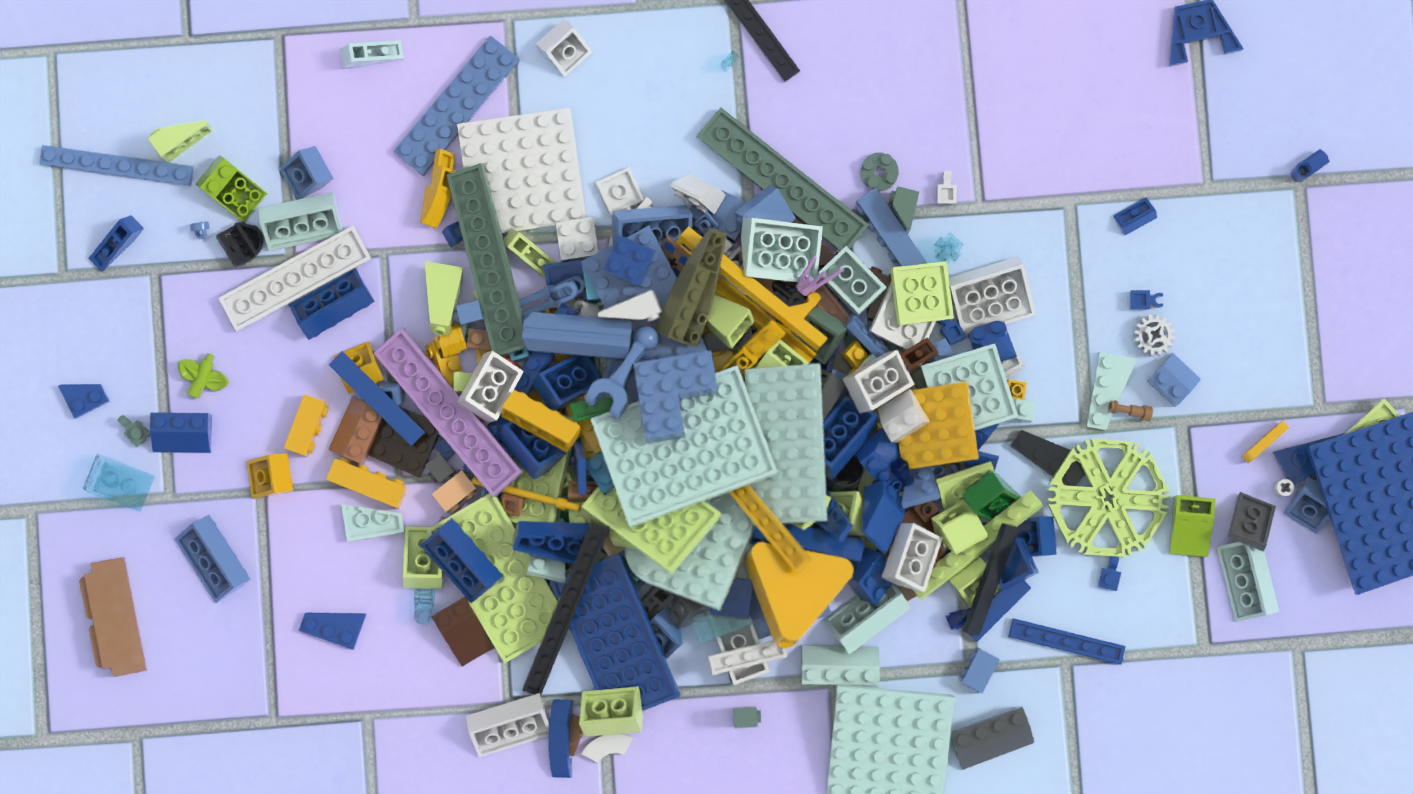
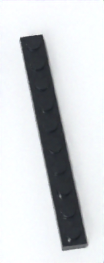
M594 520L590 521L522 691L534 695L540 693L541 696L609 532V525Z

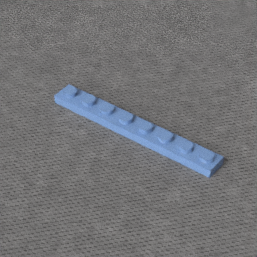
M42 145L39 164L187 186H191L194 170L193 166L47 145Z

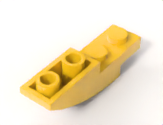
M443 149L435 151L431 184L425 187L420 220L421 224L434 229L439 226L452 196L447 174L456 172L453 170L455 154Z
M771 319L762 329L760 328L717 372L738 365L741 376L744 375L745 369H750L755 365L758 359L775 345L786 332Z

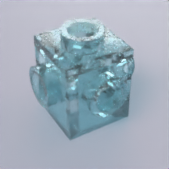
M949 232L944 239L940 237L934 244L936 247L934 250L935 258L940 262L947 261V264L951 260L955 262L960 257L961 253L959 251L964 244Z

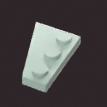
M341 504L347 542L405 533L402 513Z

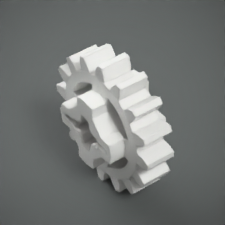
M1158 314L1154 319L1152 315H1149L1148 321L1142 318V325L1136 324L1139 330L1133 332V334L1138 335L1134 342L1140 343L1137 346L1138 349L1144 348L1143 354L1150 351V356H1153L1155 352L1160 356L1161 350L1166 353L1168 352L1167 346L1173 347L1170 341L1176 339L1171 334L1175 332V329H1170L1172 322L1167 324L1165 322L1166 317L1160 320ZM1150 323H1157V325H1156L1155 327H1152V328L1149 327V326H1146L1147 324H1150ZM1163 328L1166 330L1167 337L1164 336ZM1158 329L1156 336L1159 338H1156L1153 341H1151L1153 336L1151 333L1155 332ZM1142 334L1145 335L1146 343L1142 338ZM1156 343L1163 345L1159 348H1152Z

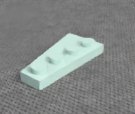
M560 509L557 510L555 522H564V519L560 518ZM531 555L527 575L565 583V562Z

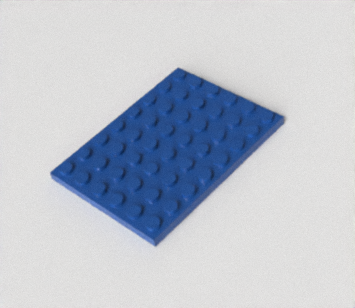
M1413 412L1306 447L1355 595L1413 576Z

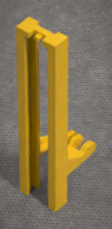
M688 227L679 236L676 243L691 255L692 253L681 244L683 243L694 251L702 237ZM723 254L719 273L783 323V325H780L719 275L715 295L750 309L755 321L752 325L758 330L762 329L772 319L786 332L781 340L810 363L816 353L795 337L794 334L798 335L816 351L827 340L825 335L805 320L807 315L819 303L821 299L819 293L812 292L803 304L788 307L754 278L744 276V270Z

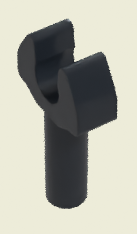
M778 281L773 285V288L788 299V307L796 306L793 303L795 299H800L803 303L805 302V298L800 292L791 293Z

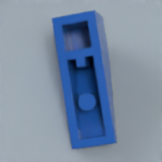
M132 215L119 219L90 255L89 260L101 272L104 271L136 240L144 228Z

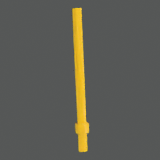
M473 477L472 484L484 487L477 477ZM507 486L502 491L553 505L560 510L568 509L576 512L581 510L580 504L568 502L567 499L561 497L557 499L512 486Z

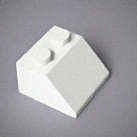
M565 19L561 20L536 43L545 57L564 77L593 52L577 30Z
M908 389L878 409L882 427L891 442L903 440L930 422L911 389Z

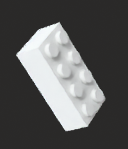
M710 611L707 612L722 653L760 644L750 615L749 619L710 614ZM767 662L732 670L729 671L733 684L736 685L769 673L770 669Z

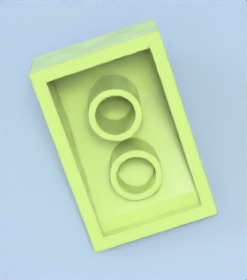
M206 120L155 129L150 134L151 136L148 140L159 155L169 163L214 131V128Z
M405 526L403 588L442 589L443 571L420 546L430 537L426 531L430 527Z

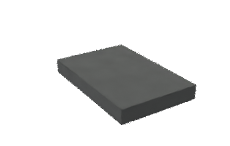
M1240 492L1237 496L1227 537L1264 552L1276 506Z

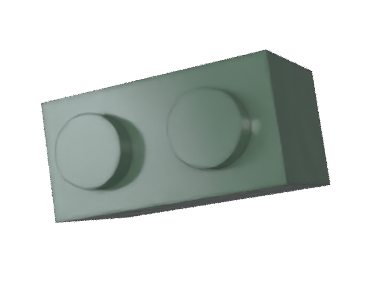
M756 706L733 708L734 728L758 727V723L761 722V711L757 710Z

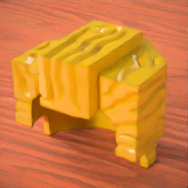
M457 322L452 324L450 336L434 337L439 351H442L444 358L461 354V351L467 349L461 327Z

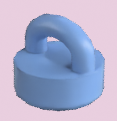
M209 222L192 223L190 229L195 231L198 239H204L207 235L206 229H210Z

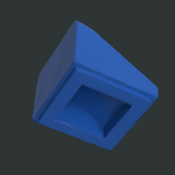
M459 221L443 229L442 234L450 247L463 241Z

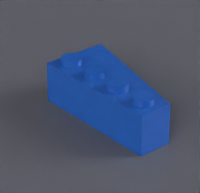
M518 521L513 535V550L573 564L590 523Z

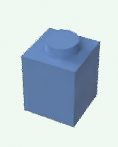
M478 300L456 306L457 311L454 312L456 322H460L462 327L484 321Z
M384 382L379 386L397 405L405 400L404 390L398 382Z

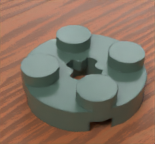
M880 152L869 155L863 161L860 170L863 183L871 189L876 188L878 191H885L891 188L899 174L897 162L892 156ZM877 167L885 170L882 177L874 173Z

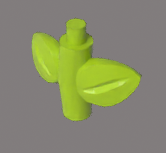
M207 353L205 360L201 359L200 364L191 359L178 361L180 376L184 380L192 382L186 394L199 399L205 387L210 391H220L229 384L228 378L218 370L212 371L214 355Z

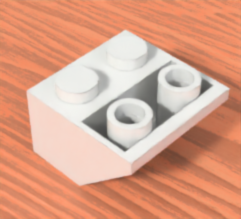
M691 174L670 184V187L675 191L674 194L683 199L682 202L691 207L693 205L697 206V209L703 213L707 211L715 215L726 196L718 187Z

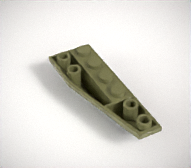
M709 228L698 243L669 294L655 328L656 332L673 340L697 347L711 313L727 234Z

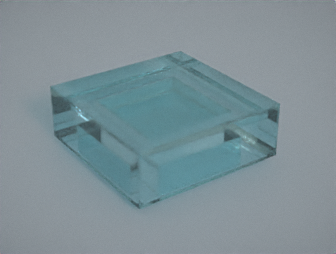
M732 51L721 62V68L727 72L739 59V55Z

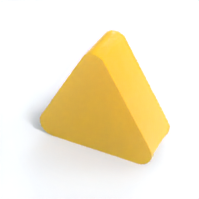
M757 543L747 554L744 563L773 641L778 647L787 649L794 646L853 575V566L847 559L805 551L811 560L799 572H794L772 544Z

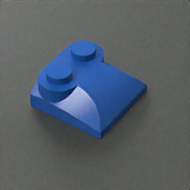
M993 321L976 327L968 334L973 350L995 344L1001 362L1017 357L1007 327L1002 321Z

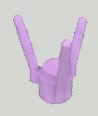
M814 255L804 272L798 277L800 282L796 287L801 294L807 296L842 273L844 268L816 283L826 274V271H823L816 278L806 277L817 258Z

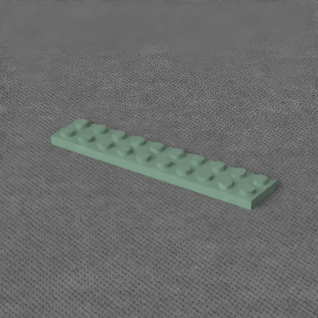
M719 108L697 135L700 141L762 190L769 185L778 188L792 213L806 225L822 226V238L839 251L845 246L851 249L869 227L868 223L723 108Z
M479 163L447 174L491 350L502 357L526 349L522 339L524 318L484 164Z

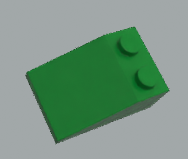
M993 471L985 473L979 482L968 486L966 492L962 494L973 512L989 521L1021 498L1000 475Z

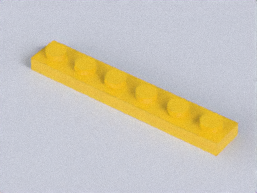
M750 485L729 492L794 572H799L811 560L809 555Z

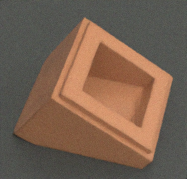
M504 493L502 495V506L506 513L519 517L525 498Z

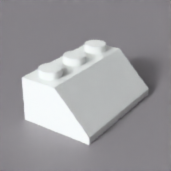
M901 523L882 578L902 587L925 592L942 538L914 523Z

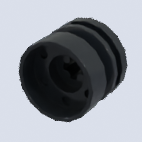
M855 455L852 456L833 480L825 476V486L829 492L857 490L864 472L863 465Z

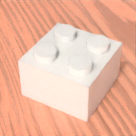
M593 217L555 223L562 262L577 259L585 260L599 252Z

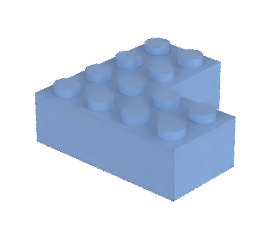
M711 350L634 363L646 443L686 438L680 400L718 394Z

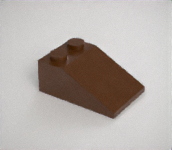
M466 597L431 616L462 667L495 648Z

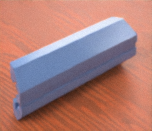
M532 312L524 320L522 339L527 350L533 352L626 359L630 347L631 320Z

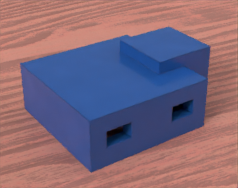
M1016 538L1014 540L999 581L1000 589H1008L1039 573L1024 538ZM991 552L985 554L987 560L989 559Z

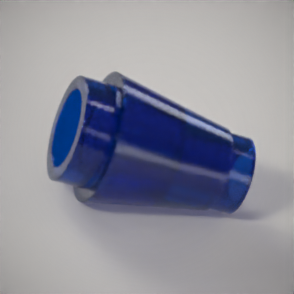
M902 458L895 459L890 465L891 473L904 486H910L913 484L914 478L908 462Z
M970 608L949 612V615L945 616L951 630H958L964 626Z

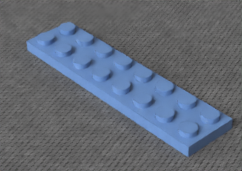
M490 35L393 152L424 176L434 164L435 151L437 149L446 150L458 135L457 124L467 123L471 120L518 64L520 59Z

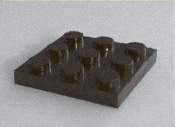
M400 407L425 433L411 446L383 419L367 455L421 478L425 464H427L438 440V430L428 418Z

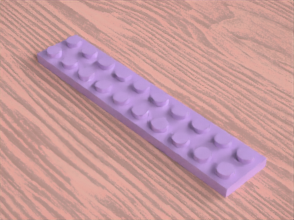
M400 328L373 353L493 497L500 494L523 473V470L477 415L457 403L460 395L454 391L451 384L404 328Z

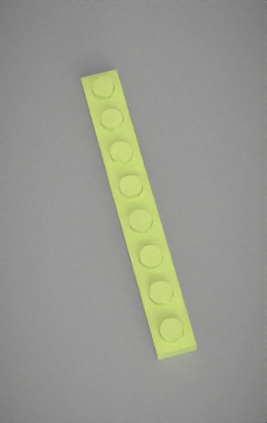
M1031 490L983 526L988 534L987 538L957 555L951 551L936 564L937 566L932 569L925 592L913 591L922 601L992 547L1002 523L1019 526L1043 507L1042 502Z

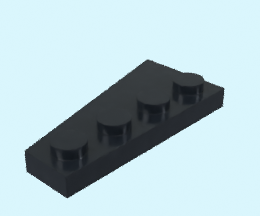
M1023 430L1019 432L1010 445L1052 477L1070 451V449ZM1072 462L1062 477L1064 485L1077 486L1085 475L1079 462Z

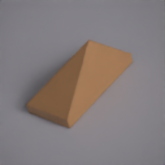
M573 714V719H570L569 755L574 756L583 736V731L579 725L580 716Z

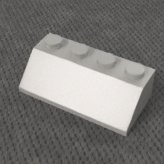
M540 693L465 716L468 731L479 758L548 737L549 720Z

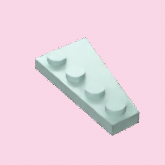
M1099 352L1086 427L1104 431L1107 429L1113 415L1112 412L1108 411L1109 403L1115 400L1119 402L1138 358Z

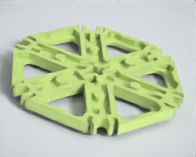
M1089 439L1092 443L1091 447L1090 442L1085 440L1086 448L1082 450L1079 444L1075 445V449L1072 447L1048 485L1053 484L1056 487L1047 488V490L1053 491L1055 494L1053 498H1047V501H1055V504L1047 505L1066 544L1069 543L1070 547H1073L1075 543L1080 544L1077 552L1081 553L1084 551L1083 554L1127 557L1125 554L1126 549V553L1132 556L1131 548L1135 546L1139 552L1142 551V548L1145 549L1169 512L1161 511V508H1169L1168 505L1162 503L1164 498H1170V495L1162 494V492H1169L1151 453L1148 452L1147 454V449H1143L1141 453L1137 452L1138 443L1132 446L1134 443L1132 441ZM1102 447L1118 448L1123 451V457L1110 477L1098 454V450ZM1077 461L1081 464L1091 487L1066 486L1062 483V477L1072 462ZM1141 466L1148 468L1155 482V488L1152 491L1127 489ZM1105 492H1107L1108 495H1113V497L1111 498V503H1109L1108 501H1104V498L1106 497ZM1063 505L1090 506L1077 528L1069 530L1060 513V508ZM1125 509L1152 511L1153 519L1143 534H1137ZM1106 520H1108L1118 540V545L1115 548H1099L1092 544V541Z

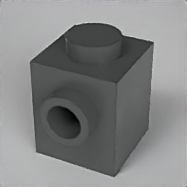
M441 453L425 464L430 471L428 476L434 483L436 481L440 484L446 483L456 473Z

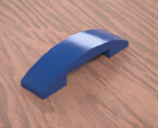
M553 700L548 734L549 761L552 777L572 778V758H569L570 719H573V700Z

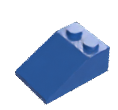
M885 480L864 487L862 533L883 554L887 553L905 513V508L903 509L902 507L903 497Z

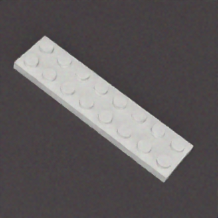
M351 226L218 299L235 331L238 332L367 263L372 258L355 227Z

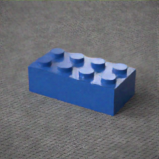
M848 396L838 404L823 422L825 476L833 480L878 426V414L873 411L859 413L853 399Z

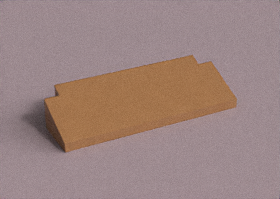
M125 557L90 563L92 573L84 574V577L80 578L79 583L86 617L93 619L94 625L89 627V634L96 666L102 669L111 668L113 677L147 671Z

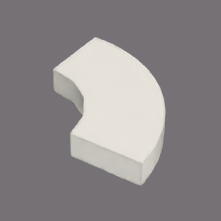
M625 734L603 735L590 742L581 754L597 763L608 754L619 753L625 755L633 737Z

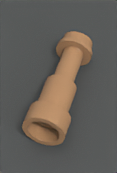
M1115 400L1110 401L1108 411L1113 414L1116 412L1128 413L1129 416L1138 417L1143 421H1150L1153 414L1152 406L1147 405L1137 406L1131 404L1127 406L1118 404V401Z

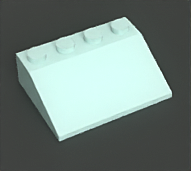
M743 218L741 243L744 276L800 282L798 277L804 272L808 263L815 255L817 258L806 277L816 278L818 276L823 227L757 218Z

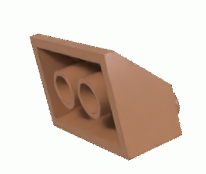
M352 397L328 450L364 465L383 418L369 404Z

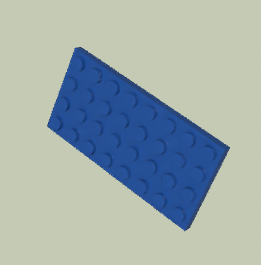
M621 552L596 562L569 626L595 690L639 687L642 711L680 697V691ZM569 573L565 574V582L567 580ZM551 580L549 582L558 601L565 583Z

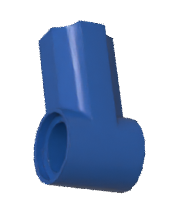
M1319 149L1298 163L1291 171L1292 178L1297 182L1305 181L1312 174L1327 165L1330 161L1325 151ZM1298 168L1305 170V176L1299 174Z

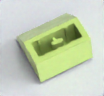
M780 339L768 350L756 368L806 365L809 362Z
M964 500L931 518L934 533L942 538V542L955 555L988 537L977 514L973 512Z

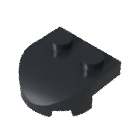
M237 222L233 227L216 236L236 269L254 260L260 253L264 241L263 234L257 226L244 222Z

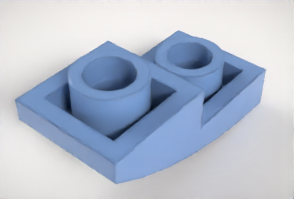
M706 211L694 223L692 229L703 238L709 228L716 230L719 225Z

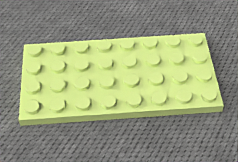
M489 493L426 531L431 536L449 519L453 518L503 575L489 590L474 602H469L503 662L506 663L541 643L558 601L544 578L527 575L531 554L513 550V535L516 528L497 496L493 497Z

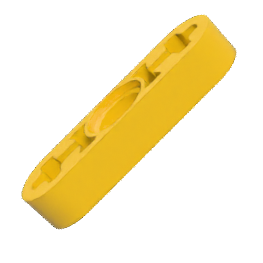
M1282 420L1241 457L1247 463H1250L1288 430L1289 426Z

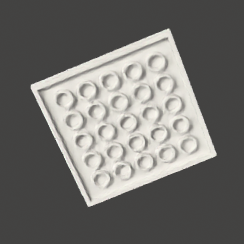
M571 108L457 124L463 168L465 169L479 163L484 164L502 234L508 233L511 229L523 231L556 226V222L587 218Z

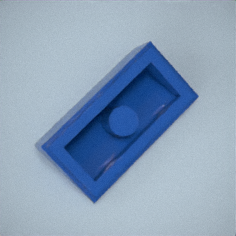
M1146 197L1113 216L1122 233L1128 235L1155 220L1157 212Z

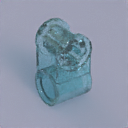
M415 588L414 619L420 625H428L433 620L431 616H433L435 589L419 590ZM422 611H427L428 619L424 622L420 621L419 614Z

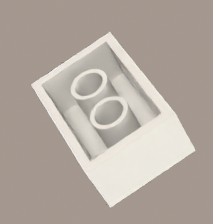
M898 350L882 354L843 378L859 413L874 410L914 385Z
M494 351L484 353L457 403L488 423L496 421L501 414L502 405L514 390L524 371Z

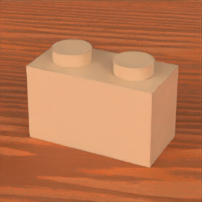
M461 470L432 493V495L446 513L450 511L454 513L461 507L460 503L465 499L469 501L476 495L475 491L477 488L472 484V481L464 471Z

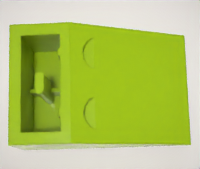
M218 155L195 184L242 222H245L267 195V192L220 155Z
M1173 496L1169 554L1208 557L1216 498Z

